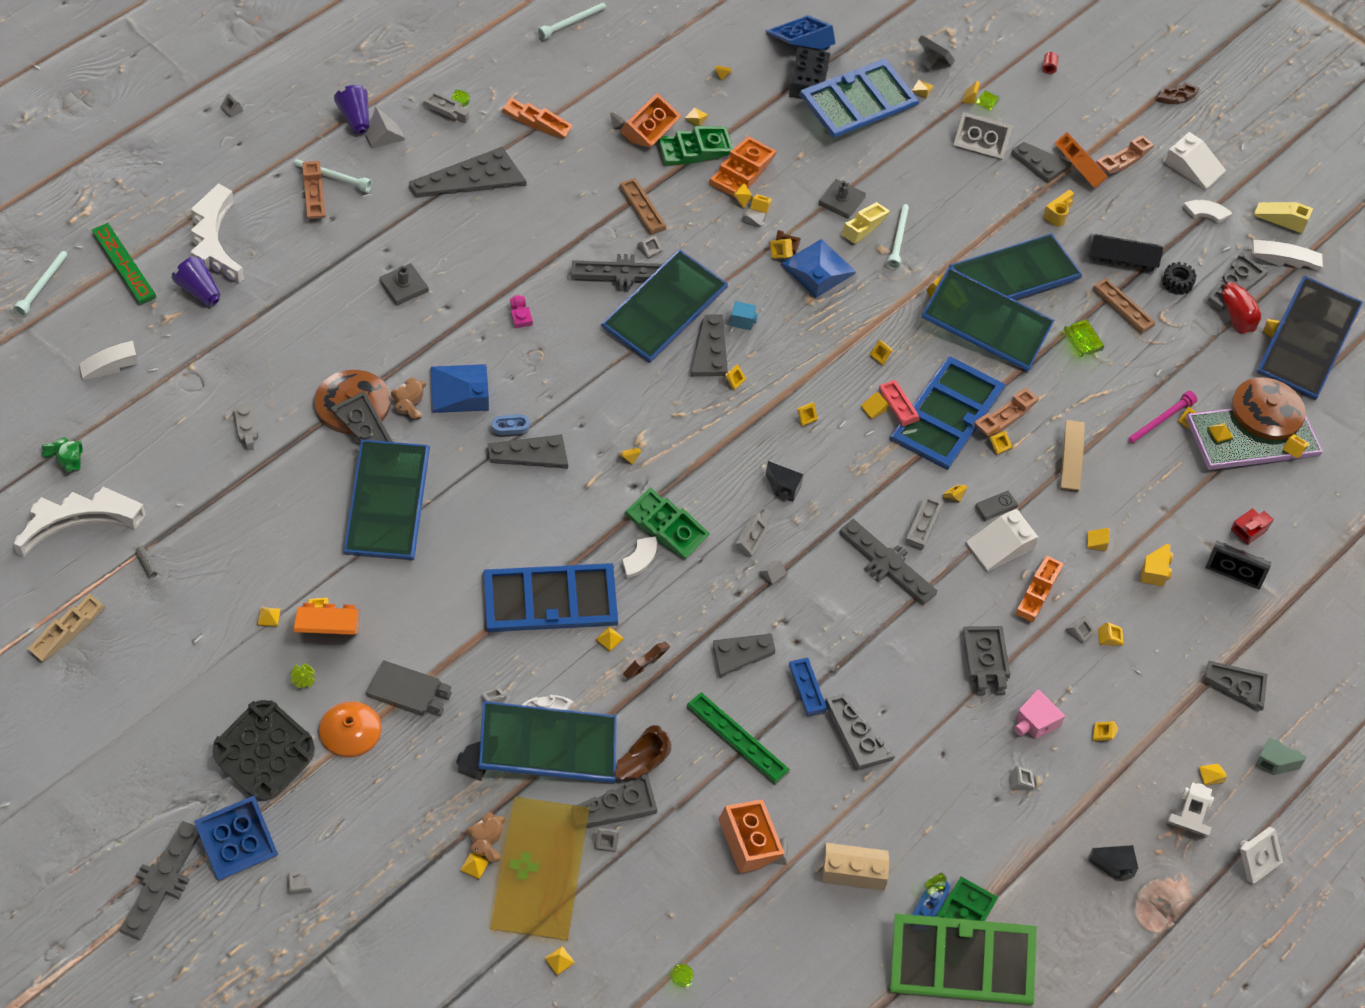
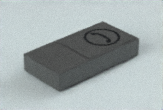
M1009 490L980 501L975 505L984 521L1018 507V503Z

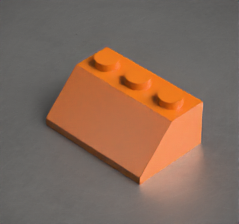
M656 93L626 122L620 132L631 143L651 148L682 116Z
M303 603V606L297 607L294 632L355 635L359 633L360 609H355V605L343 604V608H335V604H323V607H315V603Z
M763 799L724 807L718 819L739 873L759 870L784 856L785 853Z

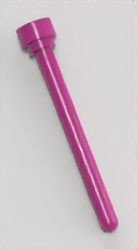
M1190 390L1185 392L1178 403L1131 435L1128 439L1129 442H1136L1183 407H1191L1197 403L1198 399L1195 393Z

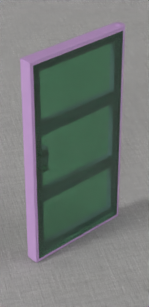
M1232 409L1186 415L1187 422L1208 470L1321 456L1323 452L1306 416L1300 430L1295 435L1308 442L1309 446L1299 458H1296L1283 450L1289 438L1269 440L1255 436L1239 424ZM1225 423L1233 435V439L1216 443L1208 427Z

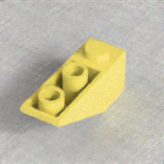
M1259 202L1253 216L1303 234L1313 208L1297 202Z

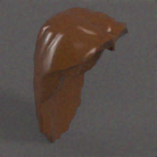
M658 725L646 728L641 737L631 746L629 752L617 761V770L614 772L616 778L624 781L627 779H637L657 768L670 755L672 744L669 734L662 731Z

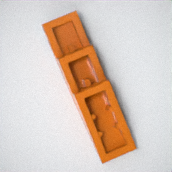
M512 97L502 109L504 114L531 128L561 138H565L573 126L546 108H543L541 111L528 102L526 105H523Z
M1048 556L1045 557L1015 615L1034 622L1064 563Z

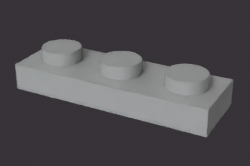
M925 496L905 543L924 549L943 506V501Z

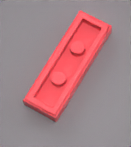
M896 380L879 385L880 393L902 427L919 421L918 413Z

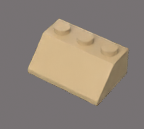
M833 843L825 844L823 883L885 891L889 872L888 851Z

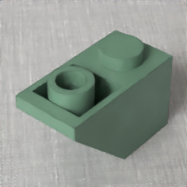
M1269 738L1255 766L1272 775L1299 770L1307 756L1283 745L1277 740Z

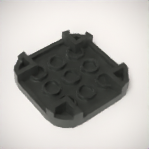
M260 700L248 704V708L220 737H216L212 750L214 760L221 770L250 796H255L257 800L266 801L278 796L311 762L315 753V745L309 732L284 712L277 703L272 700Z

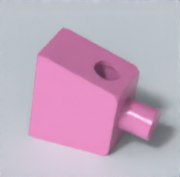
M1038 689L1018 711L1016 717L1018 724L1014 727V730L1019 736H1023L1028 732L1033 738L1037 739L1062 726L1065 715Z

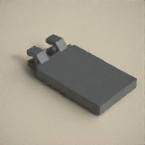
M963 627L962 632L969 676L972 682H976L977 695L986 694L987 682H996L997 695H1005V689H1007L1006 681L1010 679L1011 673L1003 627Z
M383 660L367 691V697L422 716L425 712L441 716L444 711L443 702L433 698L436 695L437 697L449 700L452 691H450V685L441 683L438 678Z

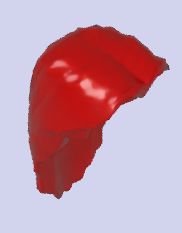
M1229 281L1224 285V290L1221 294L1226 302L1233 327L1239 333L1256 331L1262 317L1256 300L1245 288Z

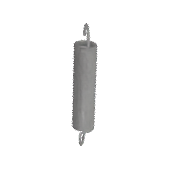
M141 545L135 551L152 580L158 573L144 547Z

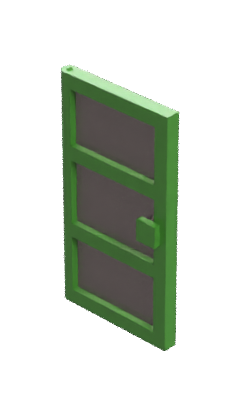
M895 913L890 993L1034 1005L1037 926Z

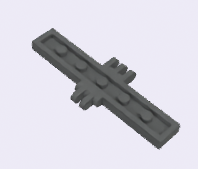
M617 254V262L572 260L571 279L616 280V283H620V289H623V283H627V289H630L634 281H646L663 264L635 263V254H631V260H628V254H624V260L621 259V254ZM675 264L662 277L668 282L679 283V264Z
M854 519L840 529L839 534L872 561L866 566L865 570L868 572L872 570L871 575L873 577L880 573L876 578L879 582L886 576H889L923 606L937 595L938 590L904 562V557L908 551L903 549L899 553L902 549L901 545L898 544L894 548L892 546L887 548Z
M182 821L158 864H151L150 867L144 864L141 865L140 870L146 874L137 872L136 877L142 880L141 883L144 885V888L120 928L122 934L141 940L166 895L180 899L182 894L176 890L184 892L186 887L181 883L188 884L190 879L180 875L179 872L200 837L195 825Z

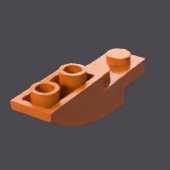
M1068 132L1055 142V145L1094 188L1108 178Z

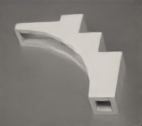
M218 183L191 208L192 220L196 224L191 229L192 241L196 245L191 251V257L198 258L200 256L208 270L212 267L216 272H220L230 280L240 283L244 280L242 267L224 252L218 241L220 223L226 212L234 204L233 192Z
M102 487L92 500L72 492L68 498L63 500L61 506L41 497L37 503L32 505L30 510L32 520L27 523L21 535L16 537L14 546L17 554L25 557L35 545L46 537L62 529L85 523L107 522L136 529L146 515L144 506L106 487Z

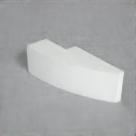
M129 341L102 350L79 365L83 380L120 373L121 367L136 365L138 361L133 341Z

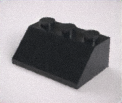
M1216 540L1205 568L1260 590L1270 570L1271 562Z

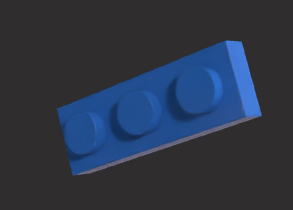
M809 658L790 661L788 666L806 715L811 716L826 712L827 707Z

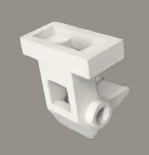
M1192 782L1190 788H1185L1182 799L1186 801L1181 816L1171 813L1167 823L1208 837L1212 827L1203 825L1202 821L1206 809L1211 808L1214 797L1211 796L1212 789L1207 788L1203 784ZM1192 799L1202 804L1199 814L1188 811Z

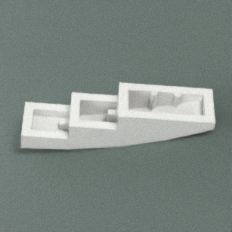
M1253 240L1251 242L1252 255L1280 267L1285 263L1299 269L1305 265L1317 271L1323 267L1322 254L1310 249L1274 241Z

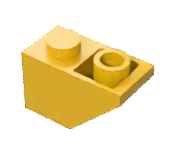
M1166 544L1146 556L1142 566L1141 583L1164 587L1166 580H1170L1172 569L1169 568V564H1171L1173 553L1170 552V544Z

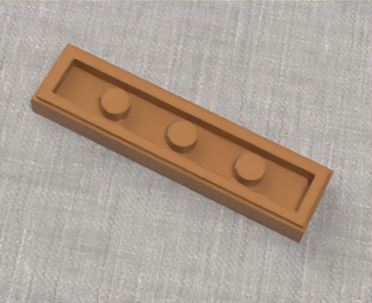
M636 178L620 183L619 188L649 234L653 235L666 230V224Z
M1107 278L1093 286L1092 290L1141 334L1155 326L1156 322Z

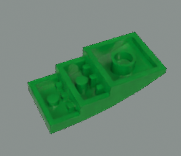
M694 126L693 131H676L675 136H662L657 141L665 166L709 161L730 155V152L734 149L726 126Z
M651 487L624 513L649 536H656L657 542L683 559H686L710 535L683 507L679 510L667 497L663 499Z
M960 876L953 891L936 917L986 921L998 897ZM937 926L930 927L919 948L933 956L936 955ZM946 927L944 962L958 969L980 930H973L972 938L959 937V928Z

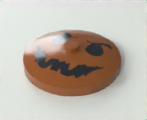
M345 370L335 373L325 379L316 391V413L321 422L328 428L340 433L354 434L331 410V407L365 391L383 422L389 413L391 405L388 387L378 376L367 371Z
M1252 378L1240 384L1232 397V412L1238 423L1248 432L1260 438L1269 440L1287 439L1296 434L1304 423L1306 411L1302 399L1292 388L1280 381L1270 378Z

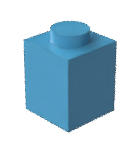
M735 301L730 326L751 330L753 323L756 324L758 319V313H755L756 305Z

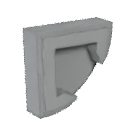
M288 872L290 895L312 892L310 882L297 872Z

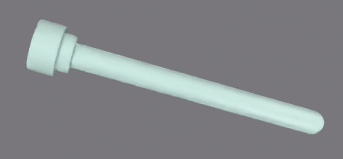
M601 3L550 27L545 25L539 27L537 30L538 35L542 40L550 38L553 32L604 10L606 5Z
M296 159L294 165L303 168L302 162L304 161ZM321 167L322 175L356 185L360 191L368 193L372 187L371 179L365 177L357 179Z
M907 204L902 206L893 252L888 256L886 263L888 268L894 270L900 268L901 265L899 253L909 210Z
M60 252L26 298L15 304L13 310L16 314L22 317L28 314L31 302L65 260L67 252Z

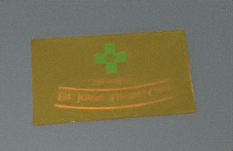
M514 797L491 930L568 941L590 807Z

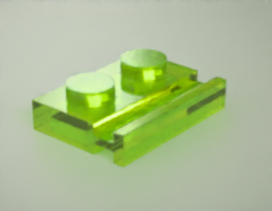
M1087 319L1071 324L1069 327L1064 326L1063 332L1080 357L1104 349L1103 342Z

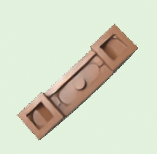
M1141 135L1132 140L1127 148L1113 156L1107 154L1098 159L1096 163L1107 173H1117L1139 161L1154 147V144Z
M320 161L302 162L308 219L326 218Z
M1025 387L1013 395L1010 402L991 415L985 414L975 421L974 425L986 436L996 434L1021 418L1038 402L1039 398Z

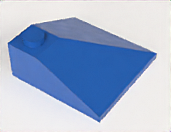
M809 15L766 30L767 34L794 45L826 50L836 44L833 25Z
M822 239L781 263V266L815 298L856 274V270Z
M486 364L431 366L433 413L489 411Z
M250 796L194 820L218 880L278 855L255 796Z

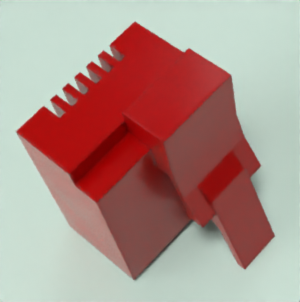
M1252 508L1234 521L1231 530L1249 545L1268 531L1274 519L1265 511L1259 514Z

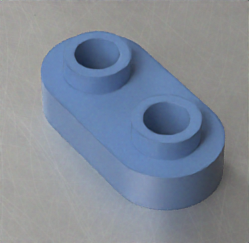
M521 414L497 416L492 421V430L497 435L524 434L530 427L529 418Z

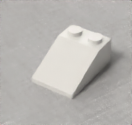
M1190 132L1169 149L1165 164L1204 190H1207L1226 173V169L1207 145Z
M1015 509L997 518L966 541V545L988 572L1034 550L1038 536L1020 512Z

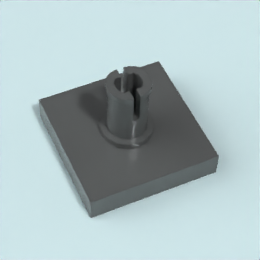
M923 35L920 36L918 42L929 53L921 64L924 68L930 70L937 58L950 66L953 65L955 60L947 49Z
M835 179L820 198L818 205L849 219L865 199L866 193L850 186L848 182L846 184V181Z
M411 263L400 266L398 269L379 277L380 283L396 305L429 292V287Z

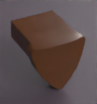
M778 230L776 240L791 239L792 252L795 255L801 238L784 234V231Z

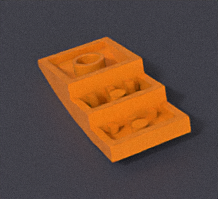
M748 136L730 152L729 158L720 165L719 171L710 178L709 184L736 198L734 193L742 184H745L749 189L772 161L777 151Z

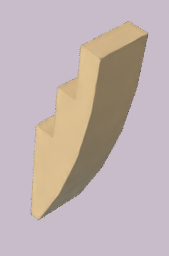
M1065 421L1060 489L1080 490L1085 422Z
M89 593L76 608L72 606L60 620L55 618L28 650L42 662L85 629L105 609V606Z

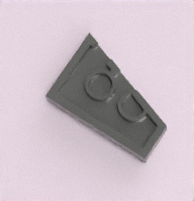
M1024 141L1011 151V155L1047 183L1067 171L1072 165L1071 162Z
M772 633L713 640L720 678L726 676L731 671L742 669L743 666L749 663H756L770 657L776 651Z
M1208 661L1205 675L1206 682L1260 711L1264 708L1268 674Z

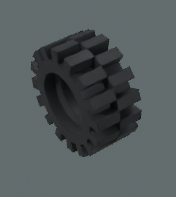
M1181 262L1169 264L1162 278V284L1165 285V289H1170V293L1175 291L1176 295L1179 292L1181 295L1189 293L1193 289L1197 276L1195 269L1191 270V265L1187 267V263L1182 265ZM1174 276L1182 277L1184 280H1178Z

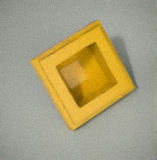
M715 66L721 81L732 73V69L729 67Z
M742 184L734 193L742 208H745L753 198L745 184Z
M878 340L869 355L884 365L893 350L883 341Z
M738 364L725 375L733 390H736L746 380Z
M814 402L797 408L801 426L818 420Z
M1225 423L1208 427L1216 443L1233 439V435Z
M632 448L621 451L618 454L633 465L640 455L641 449Z
M955 485L944 492L942 496L961 502L967 486Z
M261 607L258 626L278 627L281 608Z
M608 627L596 638V641L610 652L624 640L611 627Z
M470 852L461 868V872L480 880L489 861Z
M563 946L545 957V961L556 975H559L575 964Z

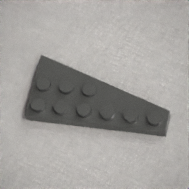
M503 147L409 181V187L417 198L438 196L439 193L444 192L456 194V191L462 190L466 192L492 190L498 186L510 188L511 185L516 184L526 186L525 178Z

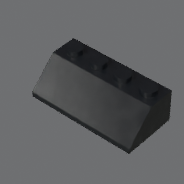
M1090 233L1088 255L1092 256V260L1102 261V258L1109 259V263L1119 264L1122 261L1127 262V266L1137 267V264L1144 265V269L1149 270L1160 267L1163 246Z

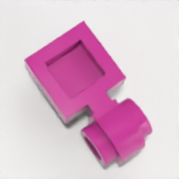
M515 295L513 298H510V306L513 309L511 310V316L515 328L532 326L533 320L529 307H526L525 296Z

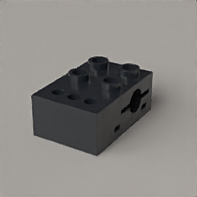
M804 48L797 49L789 97L802 99L799 95L801 90L826 81L831 53ZM824 90L811 94L816 102H822Z

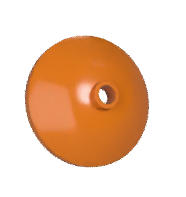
M354 701L343 702L330 708L322 717L319 725L320 739L325 748L337 756H361L369 752L379 741L381 722L377 713L368 705Z

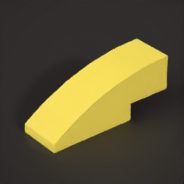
M876 202L857 212L854 219L845 223L841 235L855 244L871 233L889 215L890 211Z

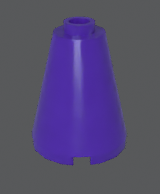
M362 85L346 86L342 92L338 90L334 95V102L354 133L358 135L365 134L369 128L367 90Z
M194 256L189 257L178 265V272L176 274L173 272L171 277L174 283L206 306H214L219 302L221 294L200 256L198 258Z

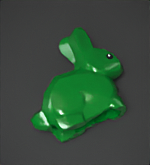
M63 437L57 439L54 443L42 444L43 457L48 458L56 454L58 464L67 473L81 469V453L83 452L81 441L68 442V439Z

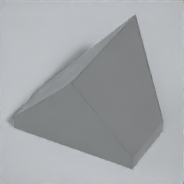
M375 107L366 133L371 148L405 140L399 125L378 107Z

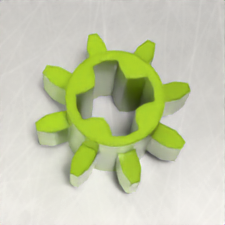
M303 663L301 666L296 664L290 671L292 673L290 675L292 677L291 682L300 689L305 688V686L310 688L316 681L314 679L315 670L308 664Z

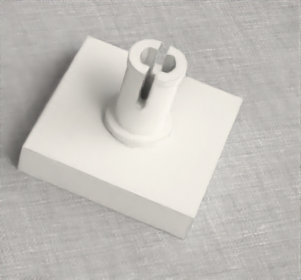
M1268 827L1251 841L1243 840L1239 845L1247 881L1255 884L1283 863L1276 829Z

